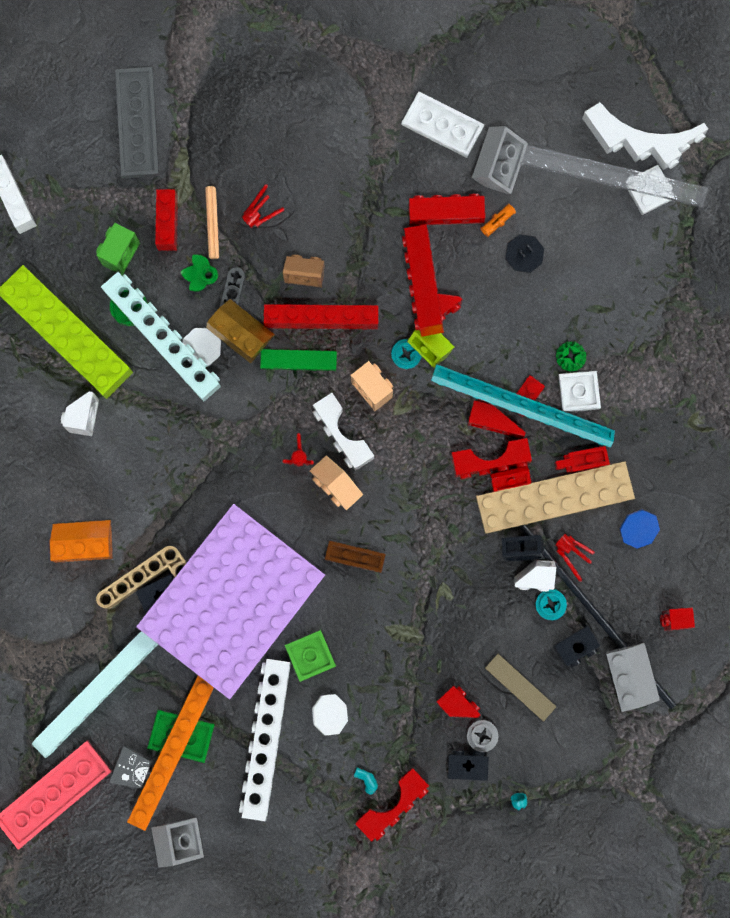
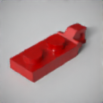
M606 446L571 452L563 456L564 460L555 461L554 463L556 470L566 468V471L571 473L610 465Z

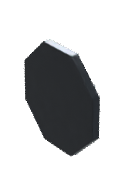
M518 235L507 244L505 259L514 271L531 273L542 265L544 247L534 236Z

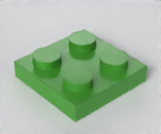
M321 630L285 645L300 682L336 667Z

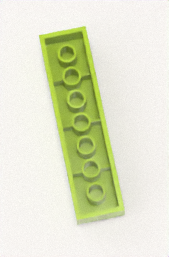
M24 265L0 287V297L105 399L133 373L106 344Z

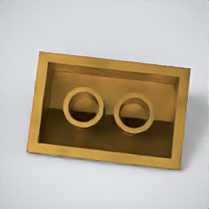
M231 299L214 313L206 326L210 332L249 363L253 362L275 335Z

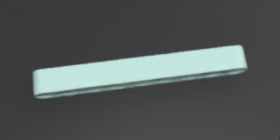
M141 631L33 741L32 745L45 758L51 755L158 644Z

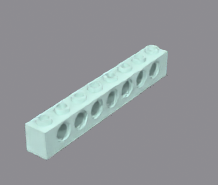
M117 272L101 286L103 291L203 402L221 387L218 383L220 381L219 377L214 372L209 373L205 369L207 364L201 358L196 359L193 355L195 351L188 343L184 345L180 341L182 337L176 330L172 332L168 328L170 323L163 316L158 317L155 313L157 309L151 302L147 304L143 300L145 297L138 288L134 290L130 286L132 281L125 274L121 276ZM128 290L129 295L126 298H121V292ZM141 304V310L134 312V305ZM148 318L155 319L151 326L145 325V321ZM160 332H167V337L165 339H158V334ZM172 346H179L180 350L178 353H170ZM187 359L193 362L189 368L183 367V362ZM199 373L205 374V379L202 382L195 380L196 375Z

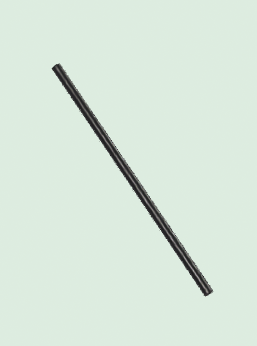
M526 524L520 528L525 536H534ZM544 547L545 560L555 561L558 576L619 649L628 647ZM654 678L658 695L670 709L674 708L677 704Z

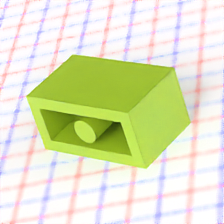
M415 330L407 341L433 368L436 364L438 365L446 359L455 348L441 333L421 337L420 330Z

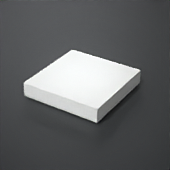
M597 371L558 375L562 411L574 412L601 408Z

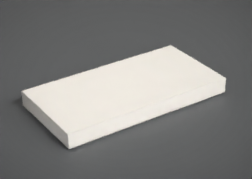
M421 92L417 93L401 123L402 126L466 158L484 128L483 123Z

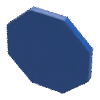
M643 509L628 514L619 528L623 542L637 549L651 544L660 530L657 516Z

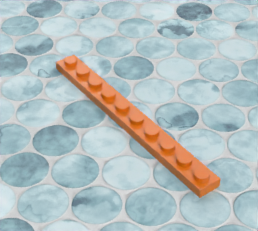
M197 676L127 823L146 831L214 689L213 686L200 676Z

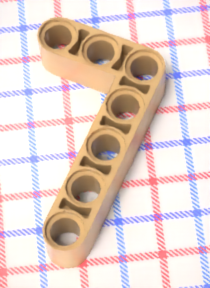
M167 546L99 592L96 597L97 604L105 609H110L168 569L176 577L178 575L177 569L185 566L187 562L175 547ZM170 550L176 553L173 560H167L166 554ZM157 561L160 567L157 571L153 572L150 569V565L152 562ZM138 572L143 573V580L136 583L134 580L135 574ZM125 583L127 591L120 594L118 587L120 584ZM109 594L111 601L109 604L104 605L102 598L104 595Z

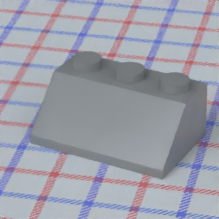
M506 126L489 127L472 179L484 187L511 194L528 143Z
M645 643L606 652L622 712L640 708L660 700Z

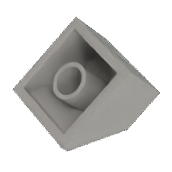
M197 818L152 827L158 868L174 866L204 857Z

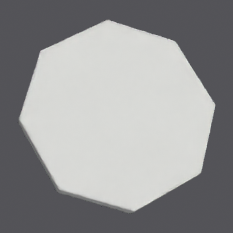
M194 328L183 338V344L186 345L188 343L195 351L193 355L196 359L201 358L207 364V367L220 357L221 340L207 328Z
M336 694L320 696L312 708L313 725L324 735L340 734L348 722L347 706Z

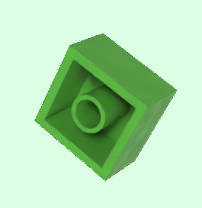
M114 223L113 227H109L104 243L98 246L96 256L102 266L123 275L140 242L134 232Z

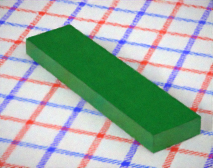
M263 349L261 351L260 368L336 371L337 351Z

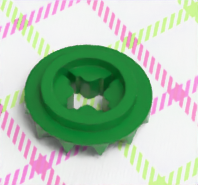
M567 341L560 345L556 352L557 363L566 371H577L586 362V351L582 345L575 341ZM569 349L572 354H578L574 357V363L571 358H564L569 354Z

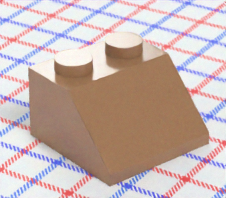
M300 255L287 256L283 269L284 282L322 288L325 263L318 257L305 259Z

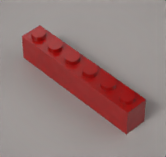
M427 224L404 228L405 236H402L403 246L407 247L408 251L404 252L406 264H410V268L407 269L408 279L412 280V285H409L411 297L414 296L415 302H412L413 313H417V319H414L415 328L420 330L421 337L444 333Z
M264 305V326L266 328L378 329V306Z

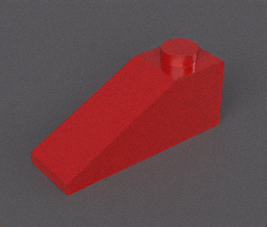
M478 399V401L474 400L468 426L520 439L525 437L526 432L494 405Z

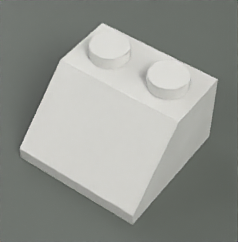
M88 392L67 406L66 411L61 416L63 427L70 433L92 436L99 403L98 397L93 392Z

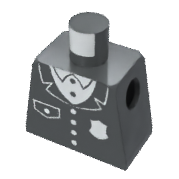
M126 745L123 746L110 783L143 788L145 781L148 780L152 772L150 768L153 761Z

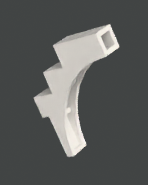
M600 102L585 111L582 118L607 154L611 151L615 153L623 146L635 162L640 159L643 161L652 154L662 170L668 167L670 169L675 167L679 163L678 160L682 155L681 153L689 149L690 144L693 142L699 143L706 137L705 134L708 130V127L703 123L693 129L674 134L643 132L620 122Z

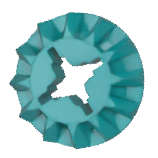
M403 339L393 346L391 356L393 362L399 368L407 370L414 368L420 362L421 355L407 342L408 339ZM402 348L407 352L413 351L410 354V361L406 357L401 358L403 355Z
M549 589V591H543L538 595L535 602L536 611L542 618L547 620L559 619L564 615L567 608L564 595L557 590ZM548 598L551 602H559L554 606L555 613H553L551 608H543L548 604Z

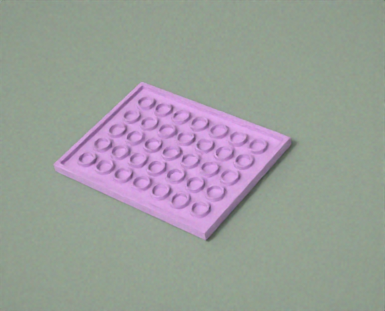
M233 504L136 627L230 700L325 574Z

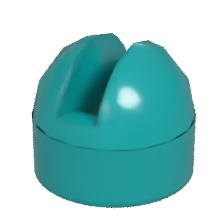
M516 793L512 795L511 802L513 807L517 810L525 809L527 806L526 794Z

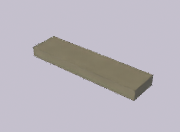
M499 654L485 667L491 675L543 722L556 708L550 700Z

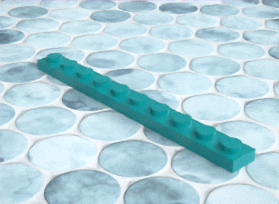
M437 364L435 366L431 381L438 385L468 394L476 399L503 407L511 412L538 420L546 425H551L565 432L578 435L581 438L597 442L600 445L611 448L614 442L615 430Z

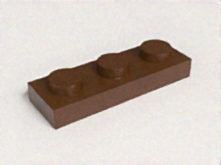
M329 541L325 560L381 573L386 554Z

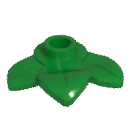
M192 255L193 266L181 271L184 279L191 282L189 286L190 291H201L207 285L215 283L218 279L217 270L210 266L207 258L201 255ZM207 273L212 274L211 278H206L205 276Z

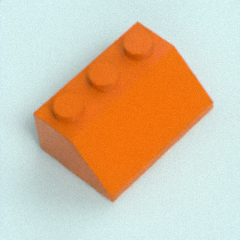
M111 520L53 524L50 537L51 561L57 563L113 559Z

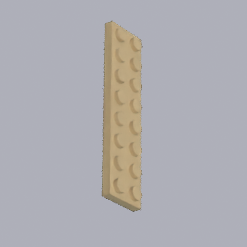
M626 462L476 496L485 534L635 499Z

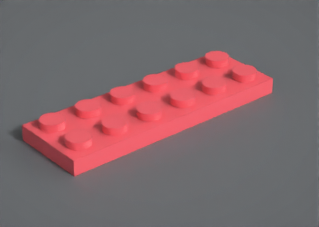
M86 741L0 813L1 829L19 850L109 775L112 770L89 741Z

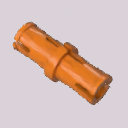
M507 204L506 207L498 214H494L492 219L481 227L482 233L489 237L497 228L505 225L504 222L516 213L515 209L510 204Z

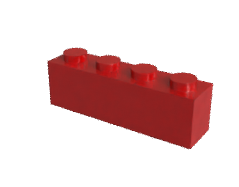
M453 194L450 197L433 195L431 198H424L423 196L409 198V226L424 224L484 223L485 199L484 196L479 194H470L463 197L459 194Z

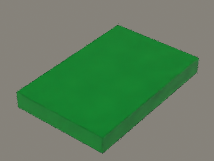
M161 710L157 711L148 749L162 751L179 715ZM198 720L181 757L205 763L215 724Z

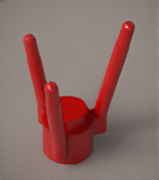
M264 185L241 217L251 228L254 225L258 228L263 222L284 211V208H280L259 220L261 215L257 211L269 199V196L266 195L255 208L254 206L268 185Z
M297 433V450L292 453V459H283V463L296 466L314 464V461L307 460L305 452L302 451L300 433Z
M564 534L555 544L559 548L556 552L562 556L578 581L582 582V578L564 552L569 554L572 550L589 564L592 561L575 546L592 555L595 552L571 536L568 537Z

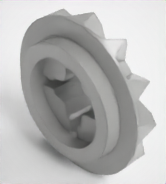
M476 721L467 731L468 743L476 751H490L498 742V731L489 721ZM484 728H486L485 735H487L491 739H484L481 742V744H479L480 738L474 733H482Z

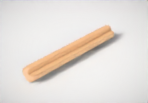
M208 186L206 187L208 251L210 259H218L219 241L216 188Z

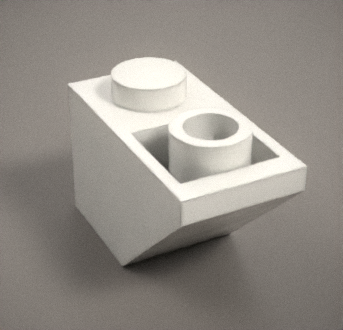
M533 561L514 577L515 587L521 590H529L530 588H536L539 591L554 590L555 561Z

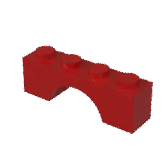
M527 438L509 441L505 453L498 459L490 461L480 459L471 449L451 453L455 478L460 477L461 480L471 478L472 474L479 473V476L491 474L490 471L493 470L503 472L513 466L517 468L525 467L532 461Z
M413 768L398 781L401 795L394 808L386 812H377L369 809L355 822L356 826L371 842L374 839L378 841L386 833L384 829L388 825L393 827L400 820L398 816L403 811L407 813L414 806L412 802L417 797L421 799L429 792L427 790L429 785Z

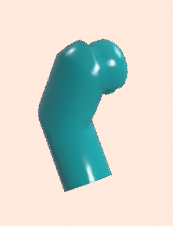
M357 767L354 777L364 781L367 794H374L378 788L374 775Z

